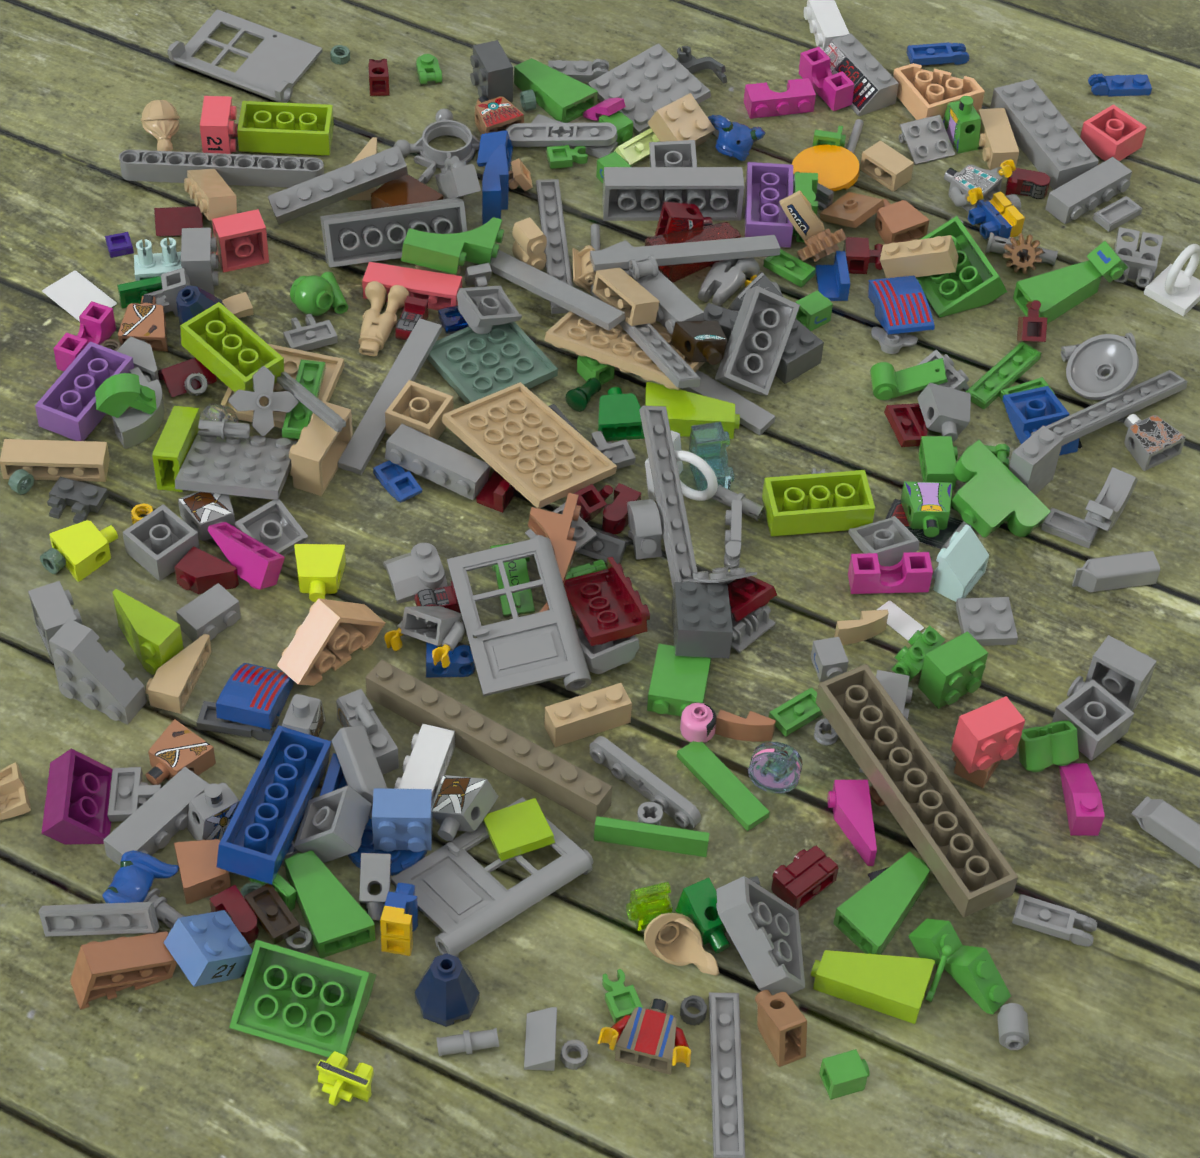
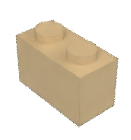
M880 140L862 152L860 170L894 192L911 180L914 162Z

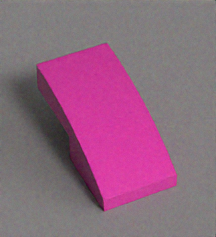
M606 99L583 113V117L598 121L602 115L610 116L626 107L624 99Z

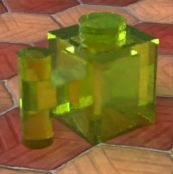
M669 882L630 891V902L626 904V911L629 920H634L638 931L646 929L648 924L657 916L672 913L673 907L668 896L671 893Z

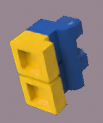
M1001 191L993 194V198L989 201L978 200L977 207L969 210L968 221L972 225L981 223L979 231L984 239L989 238L990 232L994 233L995 236L1007 239L1019 236L1022 233L1025 217Z
M398 883L395 892L388 891L380 919L382 952L411 956L413 931L418 927L417 896H414L415 885Z

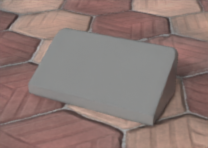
M557 1007L527 1013L524 1070H555Z

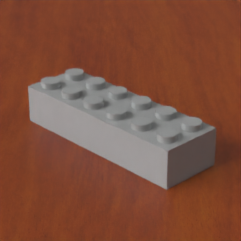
M1033 79L994 88L990 109L1005 108L1017 145L1039 172L1046 173L1050 177L1049 185L1053 190L1098 165L1099 160Z
M604 167L603 221H659L664 202L695 204L698 206L703 217H711L712 221H741L744 195L742 167Z
M459 197L320 216L326 263L329 267L401 258L403 243L409 228L437 234H453L467 231L464 201Z

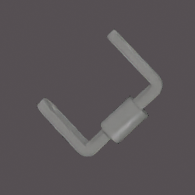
M417 155L414 157V162L427 167L418 179L425 184L434 175L436 163Z

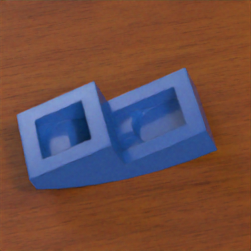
M389 460L373 468L375 477L398 502L401 503L422 493V488L410 471L405 472L398 464H394Z

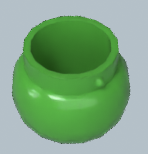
M316 275L300 276L292 284L290 297L291 301L302 313L319 316L327 312L331 307L334 291L331 284L325 278Z

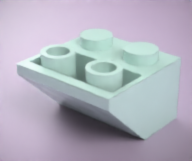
M966 524L960 532L956 531L947 549L942 548L936 559L939 565L933 574V579H935L933 590L955 602L958 598H966L985 573L989 559L988 552L971 526Z

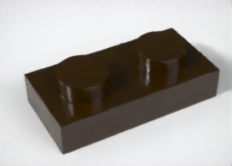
M266 884L244 896L255 913L258 922L274 945L300 931V924L272 884Z

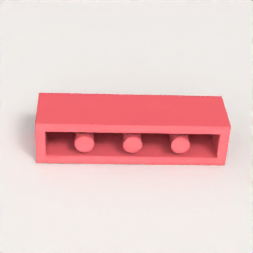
M369 262L362 280L364 299H367L365 295L367 284L377 281L386 289V302H388L390 288L394 285H400L408 290L409 296L428 300V309L452 313L457 312V294L459 288H462V276Z

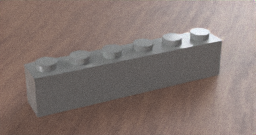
M397 145L269 195V203L279 225L407 175V165Z
M625 240L602 250L631 248L633 246ZM622 269L631 276L629 269ZM660 271L655 277L648 275L637 280L641 286L660 301L656 321L660 322L670 334L673 335L675 322L704 321V312Z

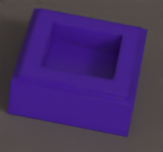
M128 232L105 236L110 258L134 253Z

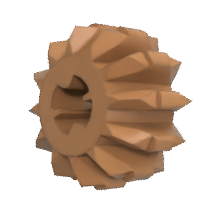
M1020 233L1018 241L1014 237L1010 238L1013 245H1004V249L1009 251L1003 254L1004 259H1009L1006 262V266L1011 267L1014 265L1013 271L1015 273L1022 267L1023 273L1026 274L1028 266L1032 270L1036 269L1033 262H1042V259L1037 256L1043 254V249L1037 248L1040 245V241L1035 240L1032 242L1033 236L1031 234L1024 240L1023 234ZM1022 249H1026L1028 256L1025 257L1023 255L1024 258H1020L1018 252L1020 250L1023 252Z

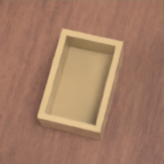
M323 401L324 404L346 421V427H342L341 432H336L313 413L309 425L302 429L300 439L296 444L292 445L289 451V459H291L292 464L290 475L293 476V487L319 496L323 495L337 472L338 461L353 436L351 409Z

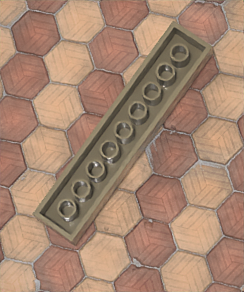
M864 664L819 683L816 704L963 918L1012 896L1018 880L1017 874L868 665Z

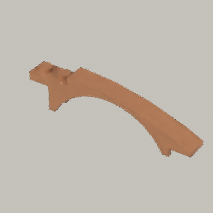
M568 493L563 514L531 507L528 527L536 535H542L551 540L563 584L574 557L577 543L572 541L575 528H572L571 524L573 520L578 521L581 506L577 505L578 495ZM547 602L539 612L549 610Z

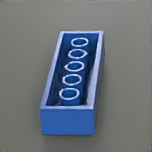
M278 725L219 843L217 868L268 884L273 883L302 822L308 802L313 798L328 766L332 741Z

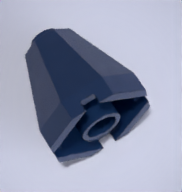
M187 286L179 291L176 298L179 325H182L218 302L223 306L225 305L221 299L197 286Z
M448 953L434 958L415 990V1000L420 1006L423 1018L445 1027L453 1025L454 1021L461 1018L462 1021L470 1019L480 999V992L471 972L458 957Z

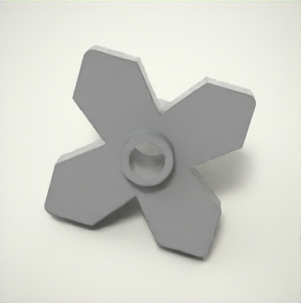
M262 366L252 375L254 391L237 390L228 399V402L237 411L254 410L252 427L261 436H265L274 427L273 411L290 412L299 401L289 391L273 392L275 376L265 366ZM263 396L268 398L266 406H261L259 403V399Z

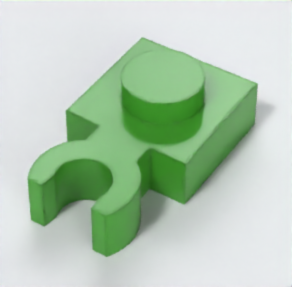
M569 145L547 147L550 169L573 167V162L578 164L587 163L586 147L577 146L574 149H570Z
M621 969L617 970L618 981L616 982L610 981L606 973L603 974L602 985L608 991L605 993V1001L614 1023H617L626 1015H631L636 1007L643 1008L634 985L624 986L625 973Z

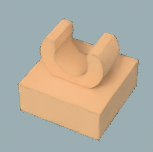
M519 158L512 161V170L508 171L510 189H515L519 185L524 191L533 188L530 171Z

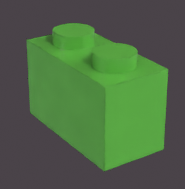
M922 436L918 455L923 482L952 483V490H954L956 480H959L954 474L958 450L956 446H953L952 436Z

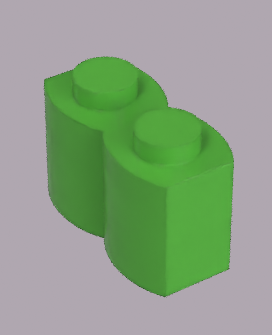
M1058 721L1047 724L1044 727H1032L1022 730L1018 744L1020 763L1026 770L1032 772L1043 771L1053 764L1058 766L1069 765L1072 761L1079 758L1077 728L1070 721Z

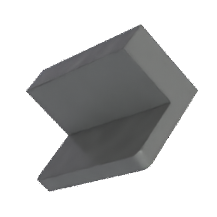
M590 526L597 533V536L576 552L598 560L602 559L606 563L608 557H613L617 564H621L626 546H631L632 540Z

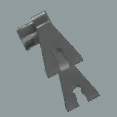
M682 46V52L680 47L677 49V61L690 73L693 74L700 70L711 69L723 84L727 83V77L724 74L726 72L725 65L712 57L696 59L691 55V48L689 46Z

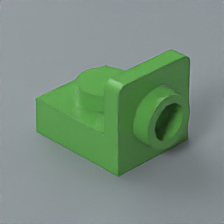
M838 126L837 133L815 130L813 146L836 145L844 148L846 135L842 134L843 126Z

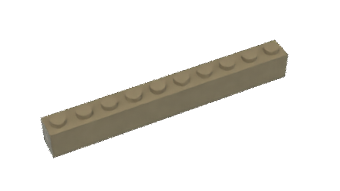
M381 659L365 677L367 698L419 727L422 724L455 731V747L595 824L596 816L602 817L611 806V785Z

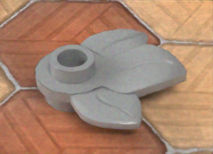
M873 327L871 329L872 338L879 341L881 350L888 354H896L900 351V348L914 346L918 342L917 337L907 335V333L888 335L884 328Z

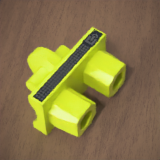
M336 1051L326 1061L320 1059L316 1066V1070L319 1071L318 1082L324 1084L322 1091L330 1094L329 1104L337 1106L341 1099L351 1102L353 1097L368 1102L371 1097V1082L374 1076L373 1067L362 1062L358 1064L354 1073L345 1070L348 1065V1058Z

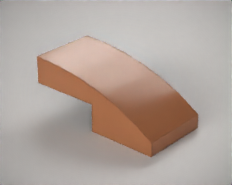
M720 709L717 715L715 734L741 741H771L774 736L776 720L752 711L749 712L745 719Z

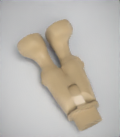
M372 281L365 288V295L371 303V308L365 311L362 316L363 323L359 338V353L377 356L379 350L383 349L394 325H396V312L405 306L404 302L407 296H409V292L403 286H392L388 294L386 311L381 314V309L387 299V292L381 283Z

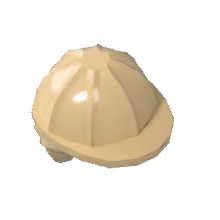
M153 100L148 103L143 110L141 118L143 128L158 141L157 151L173 150L171 137L177 133L180 126V116H178L176 108L166 100Z
M665 913L657 916L648 924L644 932V943L648 950L656 957L676 966H685L693 963L702 973L714 976L719 974L715 957L703 949L701 933L688 916L679 913Z

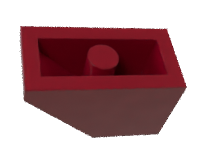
M194 546L175 566L177 584L183 589L191 590L197 594H203L218 583L226 590L236 588L239 585L236 567Z

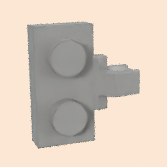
M601 431L591 433L592 441L590 443L617 466V469L635 464L636 457L626 439L607 443Z
M141 767L113 768L108 809L110 822L125 821L161 788V785H148V783L142 782L143 772Z

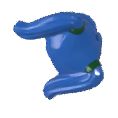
M721 115L708 116L714 128L719 131L718 139L716 140L717 151L724 155L735 157L740 161L746 160L753 143L762 139L765 135V131L761 127L750 129L744 124L728 121Z
M134 850L125 852L121 858L120 869L114 875L112 883L102 894V897L106 903L143 902L153 884V880L155 878L167 879L176 875L179 871V866L164 863L143 852Z

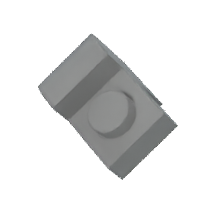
M184 268L161 274L163 289L145 294L154 296L156 298V305H162L165 313L173 311L176 317H178L177 295L180 290L190 286V280Z
M653 499L627 502L628 524L633 532L634 557L636 560L662 557L660 537L662 527L656 503Z

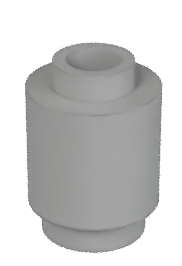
M1008 1003L1003 1005L997 1015L999 1043L1009 1050H1020L1029 1043L1028 1015L1020 1004Z

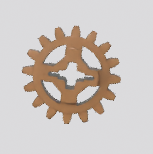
M828 228L805 240L804 242L807 247L797 251V254L801 261L812 257L815 262L839 250L837 243L847 239L843 229L831 233Z

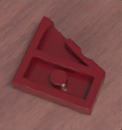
M919 403L887 405L884 413L900 446H920L921 437L927 436L928 431Z
M753 576L735 579L727 584L731 612L736 622L757 608L765 606L769 600L777 596L774 586Z

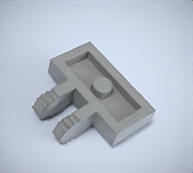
M312 314L305 316L307 326L301 327L299 320L295 317L291 319L293 330L283 332L287 347L292 349L309 351L338 343L337 334L330 320L316 323Z

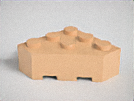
M914 63L894 69L893 77L899 83L897 97L916 120L940 115L943 121L947 105L950 102L960 101L962 96L973 98V106L977 113L982 108L985 91L974 78L964 76L963 79L952 77L951 72L934 69V72L921 69L922 65Z
M318 598L311 606L303 624L296 630V635L292 642L283 651L282 658L277 666L298 685L314 686L322 680L321 675L330 668L335 671L350 661V654L359 648L365 650L371 646L386 622L365 604Z

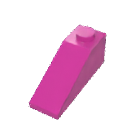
M227 522L208 527V532L228 561L237 568L240 578L249 582L251 587L259 590L277 584L285 559L284 556Z
M1070 763L1066 766H1059L1070 836H1098L1105 815L1101 793L1088 764Z
M834 780L833 790L828 791V808H833L834 820L867 866H874L877 847L868 780Z

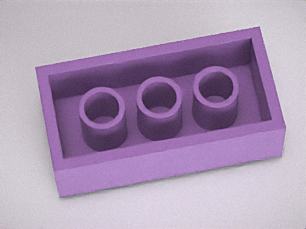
M747 163L744 237L775 235L780 247L791 248L793 225L779 201L793 194V165Z
M89 342L35 405L39 427L75 441H84L106 415V413L96 410L95 391L107 378L116 374L130 373L129 370L134 369L133 357Z

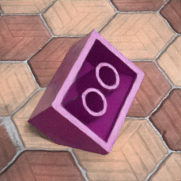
M72 748L50 762L41 834L64 845L104 844L103 840L110 834L111 830L108 809L113 769Z

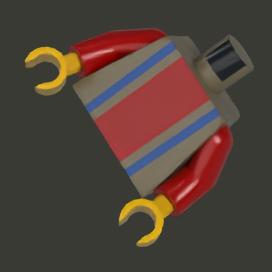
M652 999L649 1009L636 1007L631 1015L624 1016L611 1028L603 1027L601 1029L597 1044L607 1043L610 1045V1050H614L616 1045L615 1061L671 1075L672 1066H676L678 1062L685 1063L686 1067H690L691 1049L683 1030L676 1027L677 1018L666 1014L668 1003L662 999Z

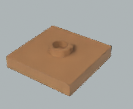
M848 192L820 212L819 215L822 221L856 228L876 214L879 208L885 207L883 199Z

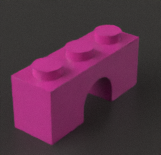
M820 47L800 53L799 75L802 78L810 79L814 91L833 111L852 105L854 83L843 71L832 75L830 69L831 59Z
M809 78L788 80L787 91L781 93L770 90L767 82L745 85L744 105L750 119L814 112L816 94Z
M93 301L90 302L79 316L80 329L78 335L65 333L53 348L58 370L65 371L89 342L100 345L111 337L116 330L113 308Z
M929 552L903 553L902 560L893 566L880 565L877 553L851 554L848 569L851 594L929 592L933 575Z

